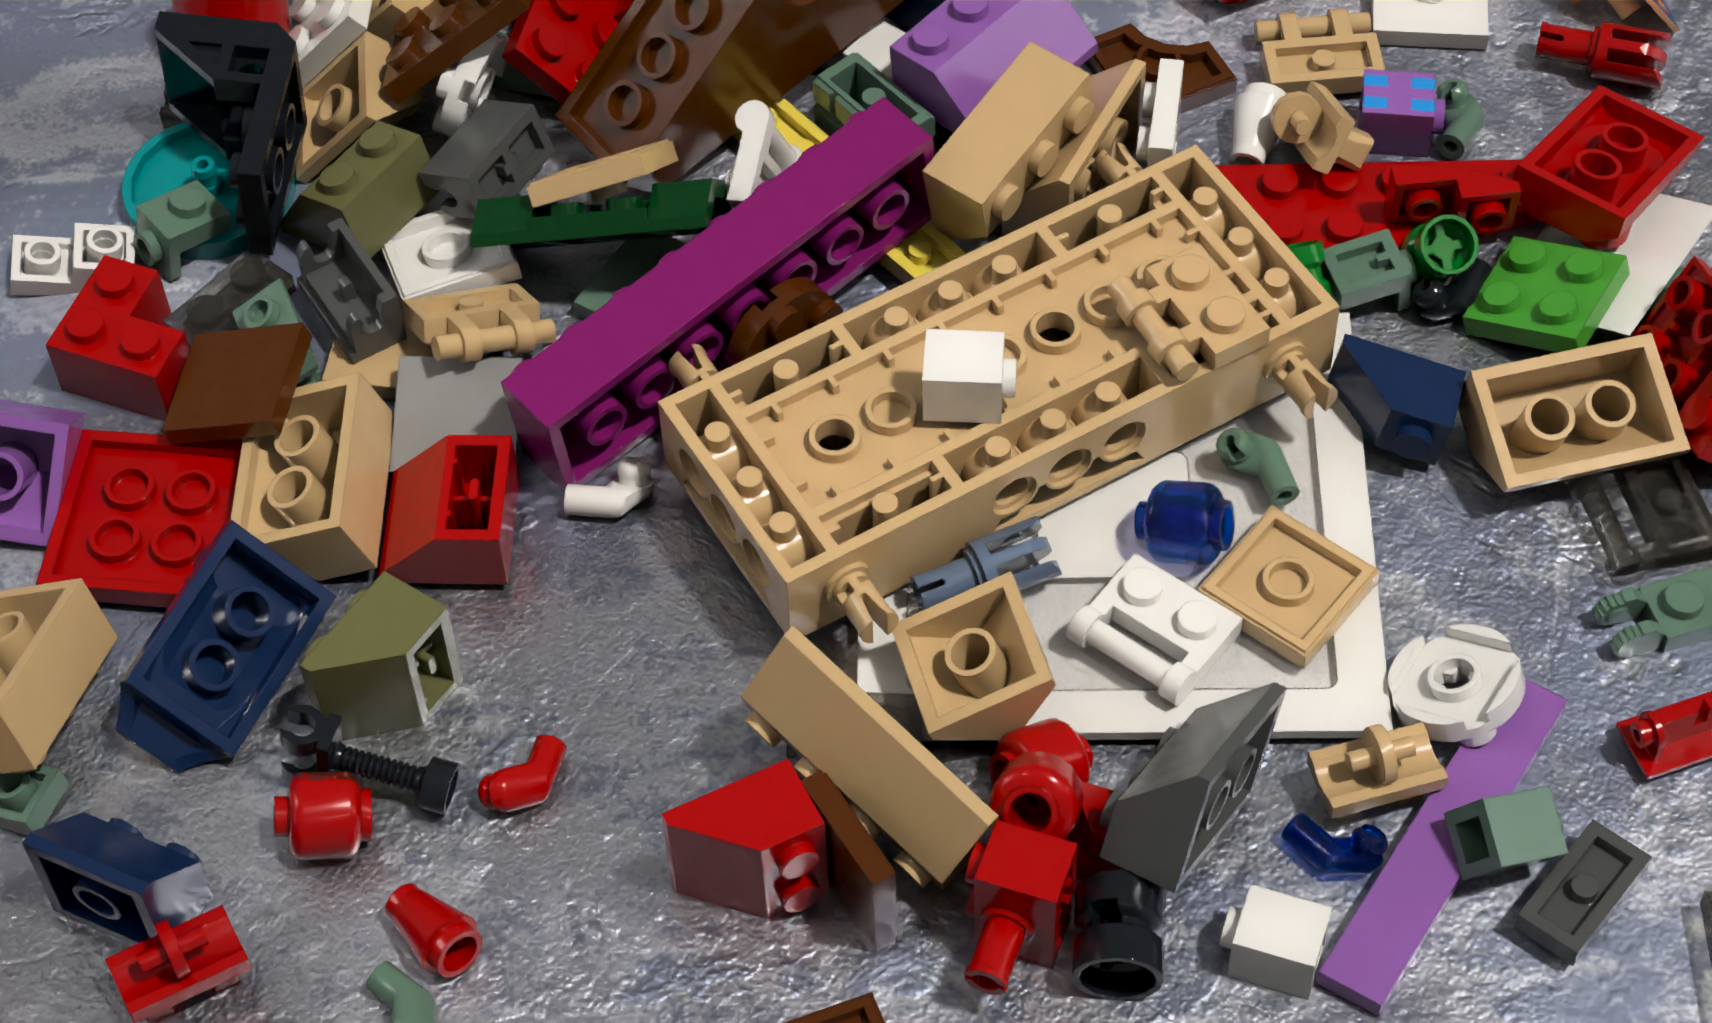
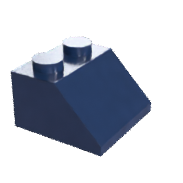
M82 812L31 831L22 843L54 911L133 946L156 936L157 932L153 924L167 918L171 928L199 916L213 896L202 868L203 863L194 852L177 843H168L165 847L148 840L133 825L118 818H111L109 822Z

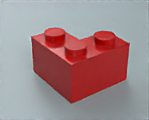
M107 255L103 256L45 344L63 391L165 421L190 349L184 331L167 327L173 316L158 270Z

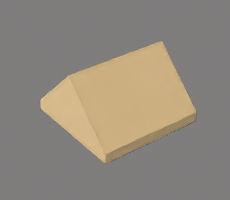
M1011 571L898 621L897 626L892 631L926 729L932 740L999 741L1006 732L1024 727L1056 686L1022 594Z

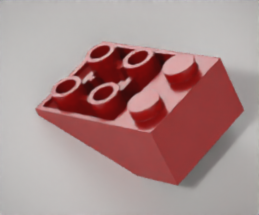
M1693 256L1631 337L1652 333L1690 448L1698 458L1712 463V268L1700 258Z

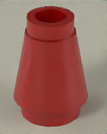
M412 883L397 888L387 900L385 906L386 915L392 920L425 971L432 974L439 973L446 978L455 977L466 971L477 959L482 948V937L477 932L476 921L469 915L421 890Z

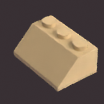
M1030 41L922 170L933 226L951 240L986 238L1001 220H1009L1018 210L1023 199V193L1037 176L1044 177L1052 169L1057 160L1059 149L1071 134H1079L1089 123L1095 107L1092 99L1090 73Z
M1133 59L1090 76L1092 99L1095 107L1089 123L1079 134H1071L1059 149L1057 160L1052 169L1044 177L1037 176L1026 189L1016 213L1009 220L1002 221V237L1109 186L1093 170V163L1103 149L1116 159V143L1124 144L1131 156L1137 150L1139 126H1142L1143 119L1142 107L1146 62Z
M1652 333L1472 370L1463 384L1458 411L1472 456L1504 493L1683 455L1691 450Z
M360 372L296 387L281 434L243 438L231 520L308 576L319 581L375 569L378 564L394 413Z
M82 578L0 590V774H22L36 770L45 760L51 744L65 722L73 715L76 704L93 677L101 670L104 659L118 639L117 634Z

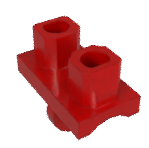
M223 905L171 928L167 918L153 924L157 932L156 936L105 959L133 1023L144 1019L154 1023L173 1014L178 1003L206 990L218 993L239 983L240 974L252 969Z

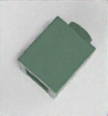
M1549 785L1482 798L1444 813L1462 881L1530 867L1569 854L1563 835V822L1559 812L1556 810Z

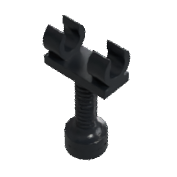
M297 705L288 709V722L300 726H310L314 731L307 736H298L293 732L280 729L281 744L290 755L310 758L315 763L309 768L300 769L293 764L281 761L282 775L287 783L295 774L301 772L347 771L355 776L360 774L361 778L366 777L368 780L373 778L375 782L379 780V783L382 784L386 782V785L392 784V787L399 786V789L405 787L406 791L412 790L418 797V808L441 815L447 813L459 777V763L434 756L428 765L417 768V765L413 764L410 766V763L404 765L403 761L398 762L396 759L391 761L389 757L386 759L382 755L378 757V754L372 755V752L365 753V750L359 752L358 748L353 749L351 746L346 748V745L342 743V716L329 713L326 719L319 710L309 705Z

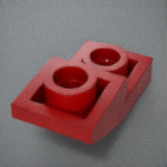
M1437 165L1391 167L1384 208L1389 223L1406 221L1426 222L1441 215H1457L1465 219L1474 228L1476 233L1492 234L1499 230L1513 228L1522 190L1518 181L1479 170Z

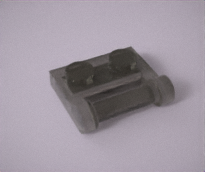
M1681 455L1564 480L1571 497L1575 500H1580L1608 558L1604 563V567L1614 586H1628L1638 582L1648 574L1712 560V516ZM1619 486L1646 544L1631 547L1604 489Z

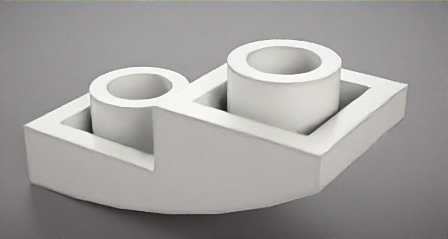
M75 223L74 238L13 234L10 295L44 296L80 293L104 255L135 264L134 234L136 226Z

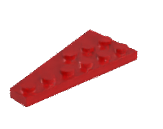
M1522 160L1363 163L1358 171L1334 163L1328 175L1312 169L1309 164L1215 166L1285 245L1322 240L1323 247L1327 248L1389 229L1398 249L1401 250L1405 236L1413 228L1426 222H1388L1384 201L1391 167L1411 165L1460 167L1484 171L1513 180L1517 164ZM1518 204L1512 229L1499 230L1492 234L1476 233V235L1486 238L1540 221L1531 218Z

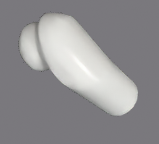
M626 457L622 459L617 467L618 477L606 486L568 483L564 495L565 515L618 518L623 516L650 496L654 486V480L650 477V463L642 457Z

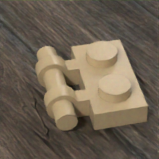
M1346 8L1328 9L1326 15L1297 18L1295 12L1277 13L1275 20L1254 22L1256 44H1262L1260 59L1265 82L1281 88L1286 94L1295 91L1306 92L1311 80L1326 86L1332 94L1361 92L1364 69L1386 70L1376 32H1371L1369 12L1348 13Z
M1200 243L1147 267L1145 270V286L1149 290L1137 288L1126 275L1117 277L1108 286V293L1117 303V315L1127 327L1139 330L1147 340V351L1157 365L1161 368H1169L1180 381L1189 379L1197 372L1199 363L1193 357L1196 354L1201 353L1210 366L1216 370L1269 343L1270 327ZM1169 314L1180 329L1176 326L1169 327L1161 317Z
M517 282L402 300L404 324L424 344L431 345L432 354L436 361L457 358L460 363L480 361L485 353L509 350L513 355L533 352L536 345L556 341L557 334L554 321L551 318L540 319V302Z

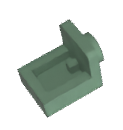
M194 180L136 206L138 232L134 234V245L142 261L148 266L154 265L171 282L182 276L181 252L231 230L230 212L198 180Z

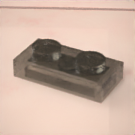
M248 248L164 320L165 326L184 331L190 349L195 334L239 329L232 311L278 278L284 281L289 295H292L296 291L293 276L263 255L249 253Z

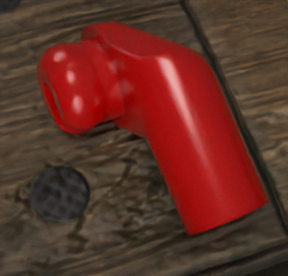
M537 736L526 763L499 769L494 774H488L482 778L478 786V797L482 805L489 810L512 812L536 806L546 801L551 793L567 751L565 743L554 736Z

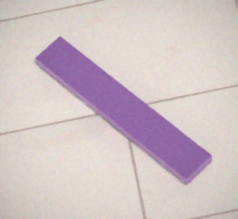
M1525 679V694L1519 708L1509 720L1497 727L1495 737L1482 746L1468 747L1463 744L1459 746L1445 769L1449 777L1446 788L1433 791L1427 797L1319 970L1317 984L1379 1017L1462 881L1444 813L1482 798L1516 792L1563 715L1568 699Z

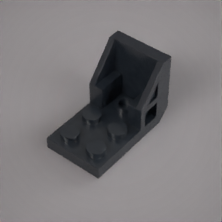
M159 11L154 29L169 108L224 158L231 160L229 167L230 187L239 190L236 207L237 227L245 228L249 253L273 255L307 127L296 42L275 22Z

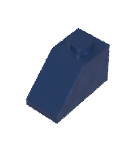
M1345 334L1329 371L1327 381L1337 389L1338 397L1375 447L1397 453L1407 459L1436 465L1454 426L1466 371Z

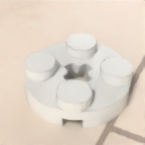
M499 33L494 34L461 58L458 66L452 65L442 72L436 88V96L444 100L435 115L432 125L433 131L450 138L485 99L494 100L495 95L490 93L495 75L503 77L507 61L501 56L509 39L508 37Z
M1476 624L1444 627L1446 636L1435 638L1426 643L1424 635L1409 642L1395 657L1388 673L1389 689L1399 724L1405 727L1423 722L1428 731L1429 739L1433 741H1459L1468 747L1482 746L1490 742L1496 735L1497 727L1509 720L1519 708L1525 694V676L1520 659L1514 653L1511 642L1502 633ZM1461 676L1468 677L1469 681L1467 684L1454 689H1448L1443 685L1444 683H1456Z

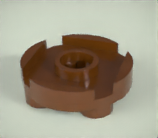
M795 277L785 280L769 290L777 298L770 302L763 311L753 304L743 315L729 341L727 362L731 366L843 313V309L811 279Z

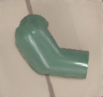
M1455 78L1442 82L1436 91L1438 99H1445L1444 125L1446 126L1445 131L1437 141V147L1444 157L1453 160L1463 156L1484 125L1483 111L1476 99L1469 94L1468 85L1466 82Z
M1229 428L1219 435L1216 442V450L1222 462L1234 471L1260 479L1272 505H1286L1298 497L1300 490L1283 451L1275 440L1257 433L1244 431L1240 428Z
M383 961L373 970L367 980L366 987L392 1008L391 1023H435L436 1005L429 991L389 961Z

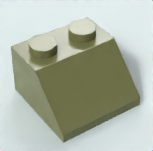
M378 120L332 165L325 168L320 176L298 196L282 219L281 228L283 232L327 248L329 241L326 238V225L342 217L370 258H372L442 190H435L424 186L418 174L430 160L421 135Z

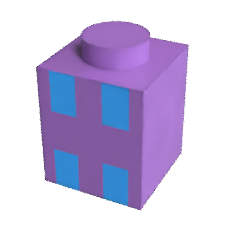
M1364 69L1358 108V129L1369 133L1374 139V144L1369 153L1428 157L1431 135L1442 134L1445 119V99L1435 98V74Z

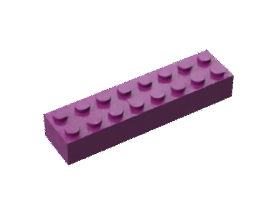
M883 96L866 110L853 114L842 128L822 143L805 150L795 163L775 178L766 180L758 185L751 196L728 213L715 217L708 228H705L704 231L680 249L673 250L663 256L653 269L633 284L617 290L609 301L582 322L569 326L558 340L534 358L527 359L518 364L511 374L500 383L523 453L564 493L568 483L585 485L661 427L657 401L684 389L668 369L669 361L677 351L694 366L692 344H699L704 348L707 357L718 372L730 367L731 365L727 362V348L737 324L753 304L763 311L770 302L777 298L769 291L773 287L791 278L807 277L831 297L931 220V214L922 170L934 157L932 136Z

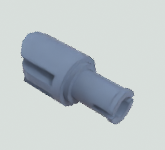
M1038 516L966 542V550L962 551V558L921 574L911 575L910 584L915 597L919 595L921 597V600L917 602L921 611L1009 571L1014 572L1027 567L1049 555L1052 549L1047 537L1033 538L990 554L992 551L1026 539L1042 528ZM1051 560L1016 573L1014 577L1019 589L1023 590L1062 575L1057 561Z

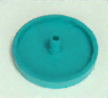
M184 122L171 126L149 139L130 160L123 176L122 198L131 226H136L135 232L137 233V205L194 180H198L230 212L231 230L181 252L180 258L187 260H212L244 252L249 248L245 228H238L236 223L239 190L230 187L229 167L231 160L224 158ZM295 176L293 177L283 217L294 203L296 193Z

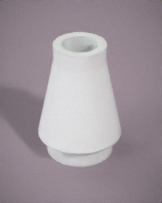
M1254 82L1248 84L1244 91L1236 96L1234 100L1232 151L1229 157L1231 165L1265 164L1267 156L1279 138L1271 126L1270 114L1273 105L1280 97L1286 94L1281 88L1265 82Z

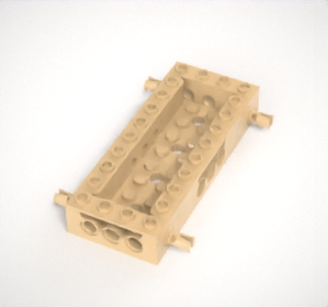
M1116 143V159L1103 149L1093 163V170L1109 186L718 372L707 357L704 348L699 344H692L694 366L677 351L671 357L668 369L684 389L657 401L665 463L784 633L794 626L806 636L846 615L857 629L862 641L874 643L873 621L887 635L895 629L899 621L897 613L889 607L883 596L910 583L911 575L921 574L958 559L962 556V551L966 550V542L1029 518L1040 517L1285 392L1300 408V412L1306 418H1313L1315 402L1324 411H1327L1335 402L1338 391L1332 384L1328 383L1322 376V373L1331 369L1340 306L1196 144L1143 169L1129 154V150L1124 144ZM1200 243L1270 327L1269 343L1216 370L1210 366L1201 353L1196 354L1193 357L1199 363L1197 372L1189 379L1180 381L1169 368H1161L1157 365L1147 351V340L1137 328L1130 329L1117 315V303L1108 293V286L1117 277L1126 275L1137 288L1149 290L1145 286V270L1147 267ZM1169 314L1161 317L1169 327L1176 326L1180 329ZM1057 328L1059 331H1067L1071 336L1064 341L1052 342L1043 339L1039 334L1046 329ZM926 329L1005 332L1004 358L1017 359L1015 398H1003L1001 424L923 421L922 375ZM832 435L842 438L847 437L852 441L849 446L841 450H827L818 444L821 440L827 439Z

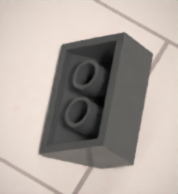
M1273 682L1196 708L1179 729L1170 726L1162 736L1154 758L1151 760L1143 757L1137 764L1127 789L1123 791L1116 788L1107 800L1099 821V826L1107 829L1099 857L1175 893L1252 796L1287 687Z

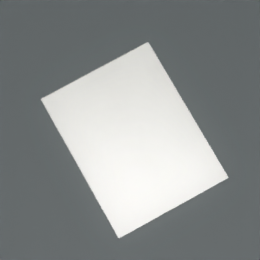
M1660 193L1633 222L1629 236L1624 244L1615 248L1597 250L1626 255L1630 272L1597 328L1627 336L1631 335L1712 221V205ZM1549 224L1546 225L1536 239L1591 249L1583 245L1578 239Z

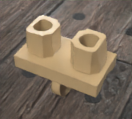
M1312 80L1306 92L1295 91L1287 93L1280 97L1273 105L1270 122L1276 135L1286 143L1294 144L1312 169L1326 175L1330 172L1334 162L1358 171L1374 144V139L1369 133L1356 128L1357 119L1352 113L1344 109L1328 88Z
M1423 722L1387 731L1382 724L1368 726L1364 728L1363 738L1308 752L1307 765L1329 816L1336 822L1359 817L1362 810L1396 802L1399 805H1404L1422 800L1423 794L1446 788L1449 778L1445 768L1439 763L1434 754L1428 731Z

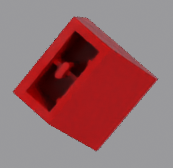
M447 435L393 472L379 576L385 571L405 583L508 584L520 484L512 435Z

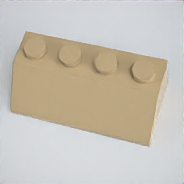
M792 626L782 636L741 695L744 704L751 711L744 720L745 723L773 749L782 740L800 756L801 759L793 767L803 778L819 770L827 773L842 796L851 804L850 807L872 839L875 840L882 833L901 851L893 861L921 888H924L932 880L944 891L968 865L975 844L977 842L988 843L996 820H999V815L796 627Z

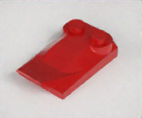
M1599 85L1517 164L1513 180L1519 182L1522 190L1519 205L1534 220L1545 222L1578 239L1583 245L1591 249L1605 250L1619 247L1626 242L1633 222L1698 152L1705 136Z

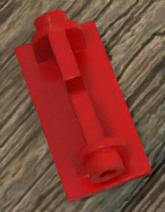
M1712 691L1653 711L1647 710L1638 716L1616 723L1617 730L1647 780L1712 758Z

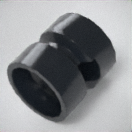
M1126 870L1101 871L1088 875L1078 882L1075 890L1074 926L1078 934L1073 942L1072 980L1076 987L1095 997L1111 1000L1139 999L1150 996L1161 988L1164 982L1165 946L1160 936H1162L1165 929L1166 892L1163 887Z

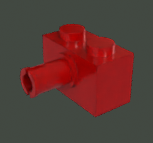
M996 820L988 844L981 842L975 844L965 876V882L972 884L965 915L974 918V945H977L970 965L967 966L964 973V979L970 986L992 995L1006 993L1008 980L1017 958L1048 968H1054L1074 912L1078 843Z

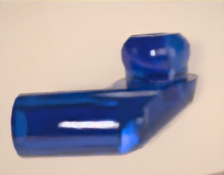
M1303 812L1296 815L1286 825L1281 834V838L1326 875L1369 874L1383 863L1382 854L1388 848V840L1385 834L1373 825L1364 824L1354 829L1349 837H1331Z

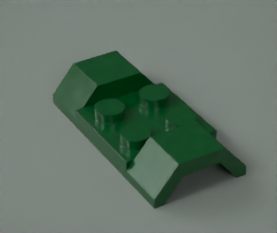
M713 178L654 183L650 199L643 200V197L607 199V211H604L602 204L584 205V202L558 203V201L533 208L529 195L479 199L471 231V247L511 245L513 250L695 235L708 228L715 217L725 215L733 207L726 200L725 180Z

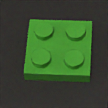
M1514 236L1484 282L1474 303L1468 307L1462 317L1466 335L1552 352L1586 347L1630 274L1627 256Z

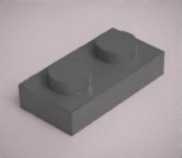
M1592 819L1569 848V854L1562 857L1519 911L1514 924L1515 929L1572 966L1578 961L1646 873L1652 856Z

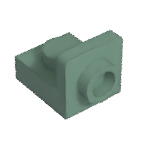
M1389 229L1324 248L1325 260L1321 264V270L1326 280L1330 282L1332 292L1341 310L1385 296H1390L1397 311L1410 308L1411 285L1417 283L1416 267L1410 252L1406 248L1398 249Z

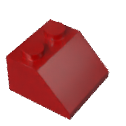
M789 759L778 762L661 814L671 883L679 894L769 919L785 911L791 913L802 911L813 905L821 895L829 892L825 822Z

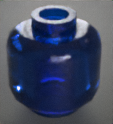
M1163 480L1152 488L1147 501H1140L1138 503L1134 517V529L1136 537L1139 540H1145L1147 551L1154 561L1167 564L1207 566L1218 558L1221 551H1227L1230 548L1235 529V512L1231 500H1225L1220 489L1214 484Z

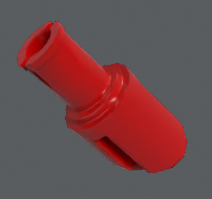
M1542 21L1535 58L1587 66L1586 72L1591 73L1590 79L1658 91L1661 90L1663 80L1659 72L1665 68L1667 54L1663 50L1670 46L1672 35L1667 32L1602 21L1601 27L1595 26L1594 32L1548 24V22Z

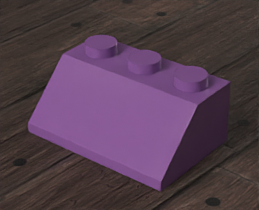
M946 0L889 46L892 79L898 87L935 117L936 123L954 133L1030 41L1077 67H1080L1098 52V43L1069 0Z
M0 399V540L47 547L82 430L84 429L86 413Z

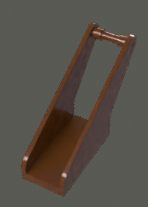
M634 0L555 116L598 159L661 140H673L679 161L644 176L625 181L627 187L651 192L654 183L674 182L738 132L739 129L735 123V115L742 104L750 100H759L768 107L771 106L904 0Z

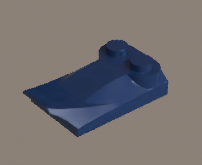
M233 520L223 524L211 544L207 545L197 555L193 571L120 681V708L115 730L128 741L177 773H181L204 762L234 757L337 596Z

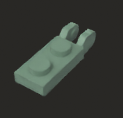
M1712 565L1640 586L1638 590L1632 587L1626 588L1618 593L1613 592L1608 596L1606 595L1603 599H1599V602L1594 604L1595 607L1592 608V613L1601 626H1613L1616 623L1621 624L1641 617L1645 620L1634 626L1630 625L1627 628H1623L1615 636H1612L1613 639L1610 640V646L1616 657L1618 656L1619 659L1632 658L1635 655L1640 656L1660 649L1665 653L1712 639Z

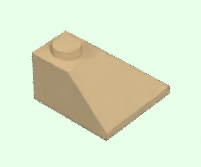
M364 31L303 88L307 127L296 165V180L307 184L320 176L325 168L332 165L378 120L395 126L405 116H411L418 109L423 98V87L399 104L382 89L388 65L386 57L393 44L368 31Z

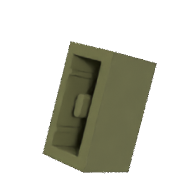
M385 571L368 589L359 591L352 598L345 615L326 636H320L313 641L304 655L303 662L299 665L311 706L319 710L326 719L329 713L342 716V741L424 726L464 680L447 606Z

